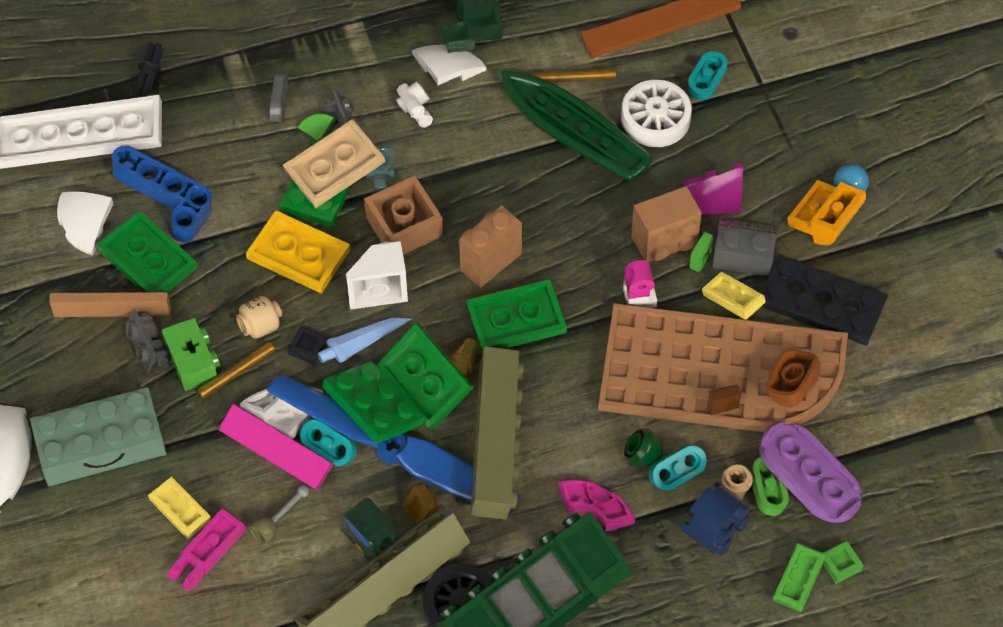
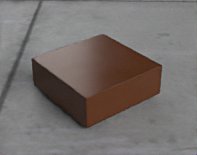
M738 384L709 392L707 408L711 416L739 408L741 391Z

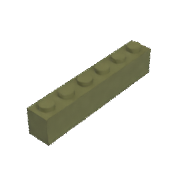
M486 346L483 348L479 363L470 516L507 520L510 508L515 509L517 490H512L513 482H517L519 465L514 464V456H518L520 438H515V431H519L521 424V413H516L517 405L520 406L522 400V388H518V381L522 380L524 364L519 363V351Z
M438 508L294 620L299 627H366L367 623L374 617L386 613L391 608V604L397 599L413 592L415 585L424 578L435 575L442 564L458 557L463 552V548L471 542L452 512Z

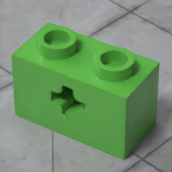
M195 318L161 330L165 346L170 354L184 392L204 385L217 376L216 368L220 367L218 357L214 350H208L206 344H209L210 340L205 327L199 328Z

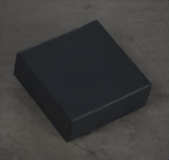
M301 326L287 349L288 354L315 365L318 360V352L322 351L326 346L327 336Z

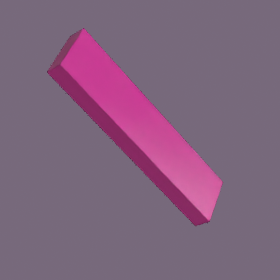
M236 404L231 406L218 429L316 490L320 489L334 463Z

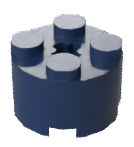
M717 481L714 486L716 487L715 490L708 487L690 509L694 513L690 523L687 521L683 522L682 531L710 552H717L719 555H723L732 543L731 537L737 530L742 532L748 525L751 517L747 515L750 510L749 504Z

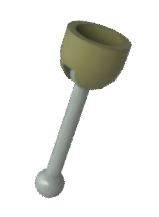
M305 485L300 486L297 494L271 519L261 517L249 526L252 536L258 542L266 545L275 535V523L301 497L309 495V488Z

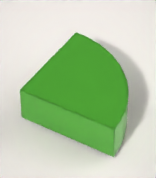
M315 114L306 118L298 128L320 141L329 134L337 118L326 114Z

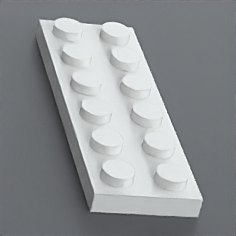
M159 95L0 117V169L112 154L120 146H129L136 150L162 147V100Z

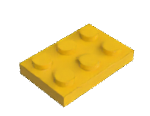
M275 210L246 252L248 260L322 294L351 249L350 244Z

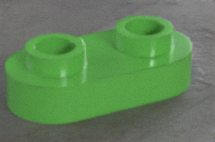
M759 457L750 469L756 504L763 513L777 516L788 505L789 495L787 487ZM761 473L766 474L768 478L763 477Z

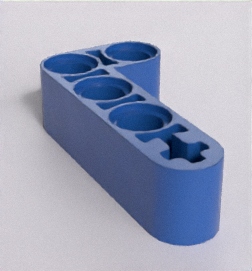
M120 146L113 151L112 174L114 178L173 209L171 214V234L173 238L179 242L191 241L210 216L212 204L211 191L206 186L132 147ZM151 175V176H154V178H149V179H148V178H145V176ZM176 188L179 191L173 192L169 189ZM200 201V202H203L204 204L197 205V204H194V202ZM185 222L189 225L181 226L179 225V223Z

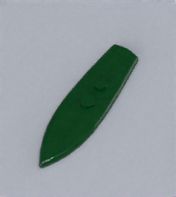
M505 70L499 71V77L504 89L517 108L537 127L560 143L628 181H633L640 177L650 166L653 158L646 150L605 116L574 94L535 76Z

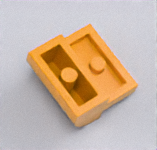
M817 180L787 218L788 226L812 235L815 244L831 245L864 204L866 192L843 182H840L835 187Z

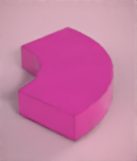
M565 480L558 482V488L567 513H587L590 511L595 519L600 522L605 532L635 523V518L630 508L615 492H610L591 481Z

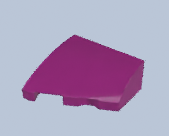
M742 162L734 163V170L722 174L713 170L707 172L704 176L693 177L683 181V187L687 186L701 211V215L741 213Z

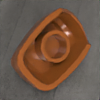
M783 350L774 362L766 381V389L774 402L782 406L793 407L798 405L807 396L811 388L815 386L820 374V361L817 355L806 351Z

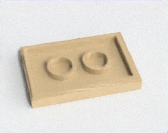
M351 119L283 164V167L316 209L386 161L382 153L358 124Z

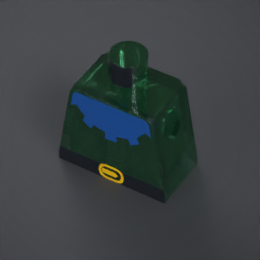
M368 497L343 515L341 531L368 561H371L399 539L394 524ZM380 543H385L383 547H379Z

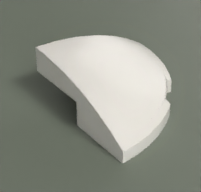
M428 45L412 50V54L424 72H429L437 85L458 76L464 81L486 71L484 63L464 49L446 45Z
M87 192L61 193L57 208L59 225H62L66 231V239L74 247L93 256L97 248L96 244L100 242L104 234L102 226L113 206L112 198Z
M313 388V389H315V390H317V391H319V392H321V393L324 394V391H323V390H320V389H317V388ZM267 389L251 395L240 403L241 408L292 439L297 436L303 425L311 418L306 413L270 394Z

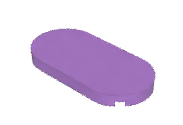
M778 422L771 425L765 431L759 443V453L764 464L816 517L832 523L845 522L851 519L860 508L862 502L860 496L862 491L856 478L803 426L797 424L793 426L785 425L787 422Z

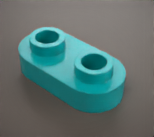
M710 51L705 53L699 60L688 80V92L693 98L706 100L715 93L727 72L728 61L722 53Z
M310 420L303 425L300 438L303 445L336 466L348 465L355 459L357 448L352 439L318 420ZM318 430L322 432V438L320 440L316 438V432ZM342 445L346 448L344 456L339 451Z
M684 445L655 461L649 469V480L657 489L672 490L704 470L707 462L706 455L697 446ZM687 455L691 457L689 465L685 464V457ZM662 469L666 471V476L663 480L659 477Z

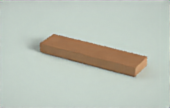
M167 292L50 293L49 302L54 317H130L133 309H136L138 315L148 313L152 317L171 316V305Z

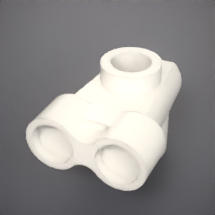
M417 81L411 86H408L407 83L399 86L397 92L400 97L396 100L405 113L409 112L411 117L415 118L420 127L429 126L433 118L423 107V104L430 99L425 90Z

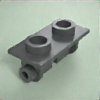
M333 90L335 99L326 100L323 107L326 115L337 118L334 125L340 123L331 128V131H335L351 119L362 129L358 120L352 116L351 112L354 111V107L348 97L345 96L343 98L336 90Z
M133 309L125 325V331L128 339H131L135 347L137 360L142 363L145 372L149 373L153 364H158V366L166 365L169 362L170 354L162 339L152 340L160 336L153 317L149 316L148 313L138 315L136 309Z

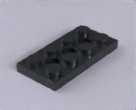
M779 255L761 293L765 297V303L761 307L822 330L848 333L849 340L868 346L886 304L888 294ZM790 286H798L803 292L801 294H792L788 288ZM826 296L831 302L819 304L815 298ZM853 306L858 310V313L850 315L845 313L842 308Z

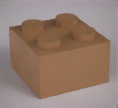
M416 176L364 198L366 219L381 243L401 241L403 255L443 237L442 216Z
M687 186L634 205L631 237L644 261H660L670 254L678 251H687L697 245L701 211Z

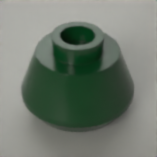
M638 429L630 436L624 449L625 459L630 466L651 467L655 461L663 456L662 443L651 429Z

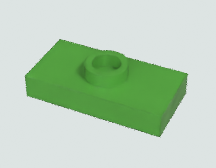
M797 543L775 591L773 601L802 612L826 559V554Z

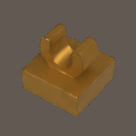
M425 484L414 486L402 504L415 526L438 508H444L443 504H436L434 498L437 494L434 491H428Z

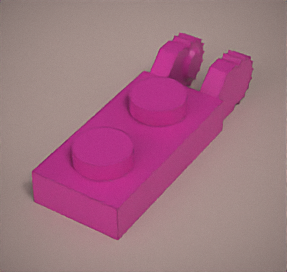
M221 509L181 552L182 556L170 568L168 577L176 581L187 570L189 563L192 564L195 568L186 577L182 587L188 592L193 590L202 580L203 575H207L245 533V525Z

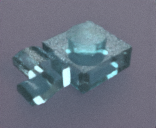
M378 149L386 162L366 175V179L374 178L375 193L386 189V178H395L394 149Z

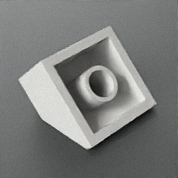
M386 241L377 245H371L346 274L350 310L408 302L406 270L401 241Z

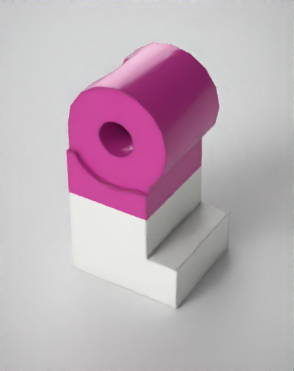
M644 260L629 263L625 267L623 283L626 305L647 308L657 307V298L654 290L655 284L650 263Z

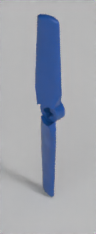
M283 374L275 376L269 383L267 391L270 394L348 438L375 447L378 458L384 463H398L412 476L471 503L472 465L431 442L409 436L405 439L402 434L376 444L332 397ZM392 443L397 445L396 449L386 450V446H390ZM510 508L508 516L512 513L514 509Z

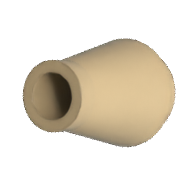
M732 465L723 472L722 482L726 488L743 499L745 493L752 485L753 478L746 467Z

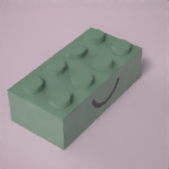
M148 387L30 418L42 471L48 487L166 455Z

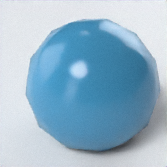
M846 164L836 171L833 177V186L837 187L840 182L866 191L869 186V177L861 166Z

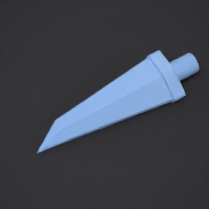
M392 317L344 335L332 337L326 340L329 348L318 352V358L321 363L333 358L342 363L411 319Z

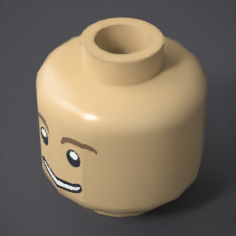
M259 296L240 306L236 320L245 336L250 335L252 338L257 339L278 329L279 317L282 316V311L275 300L271 302L266 296Z

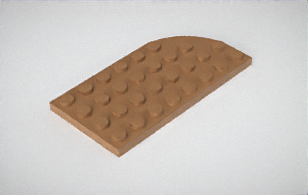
M614 303L598 411L765 432L771 425L778 422H787L785 425L792 426L794 424L800 425L823 411L837 394L845 371L848 333ZM783 350L814 353L820 361V374L815 386L811 388L807 396L798 405L793 407L782 406L774 402L766 389V381L778 356ZM738 384L741 391L739 408L711 416L707 408L709 392Z

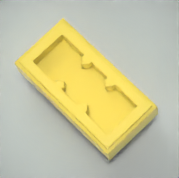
M722 271L702 288L703 296L745 320L765 303L764 295Z
M172 476L148 494L149 500L188 540L212 520L211 516Z

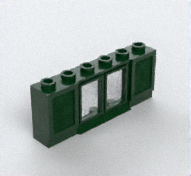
M590 511L582 515L575 512L562 521L564 528L555 533L554 530H551L539 538L540 546L532 552L527 548L515 556L513 559L516 563L509 569L502 566L489 576L492 581L482 588L478 584L465 594L467 600L457 606L454 602L441 611L439 614L442 619L436 622L435 625L437 627H563L631 575L632 571Z

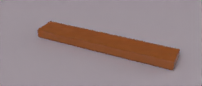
M678 0L581 32V40L590 57L594 58L740 10L741 3L739 0Z

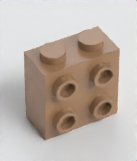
M502 205L494 212H488L477 226L466 230L459 239L460 271L479 288L483 287L522 254V222Z

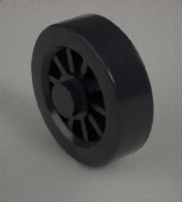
M456 564L443 568L433 575L423 593V612L428 627H437L435 623L442 619L439 613L454 602L459 606L466 601L465 594L478 584L482 587L492 581L489 578L490 574L477 566ZM461 580L471 581L467 588H462ZM457 581V589L453 590L448 583ZM439 590H441L446 596L438 595ZM499 590L491 597L501 610V593Z

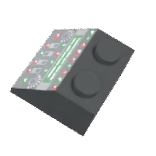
M721 218L713 268L769 277L774 255L777 226Z

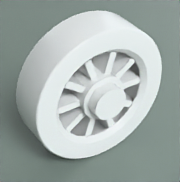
M665 80L643 81L634 85L625 94L622 101L621 123L628 136L642 145L650 147L668 146L679 141L687 133L691 122V102L685 91L674 83Z

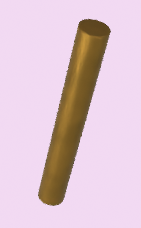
M616 69L534 72L533 76L551 83L616 79Z
M267 342L196 390L198 396L202 400L275 352V348L270 342Z

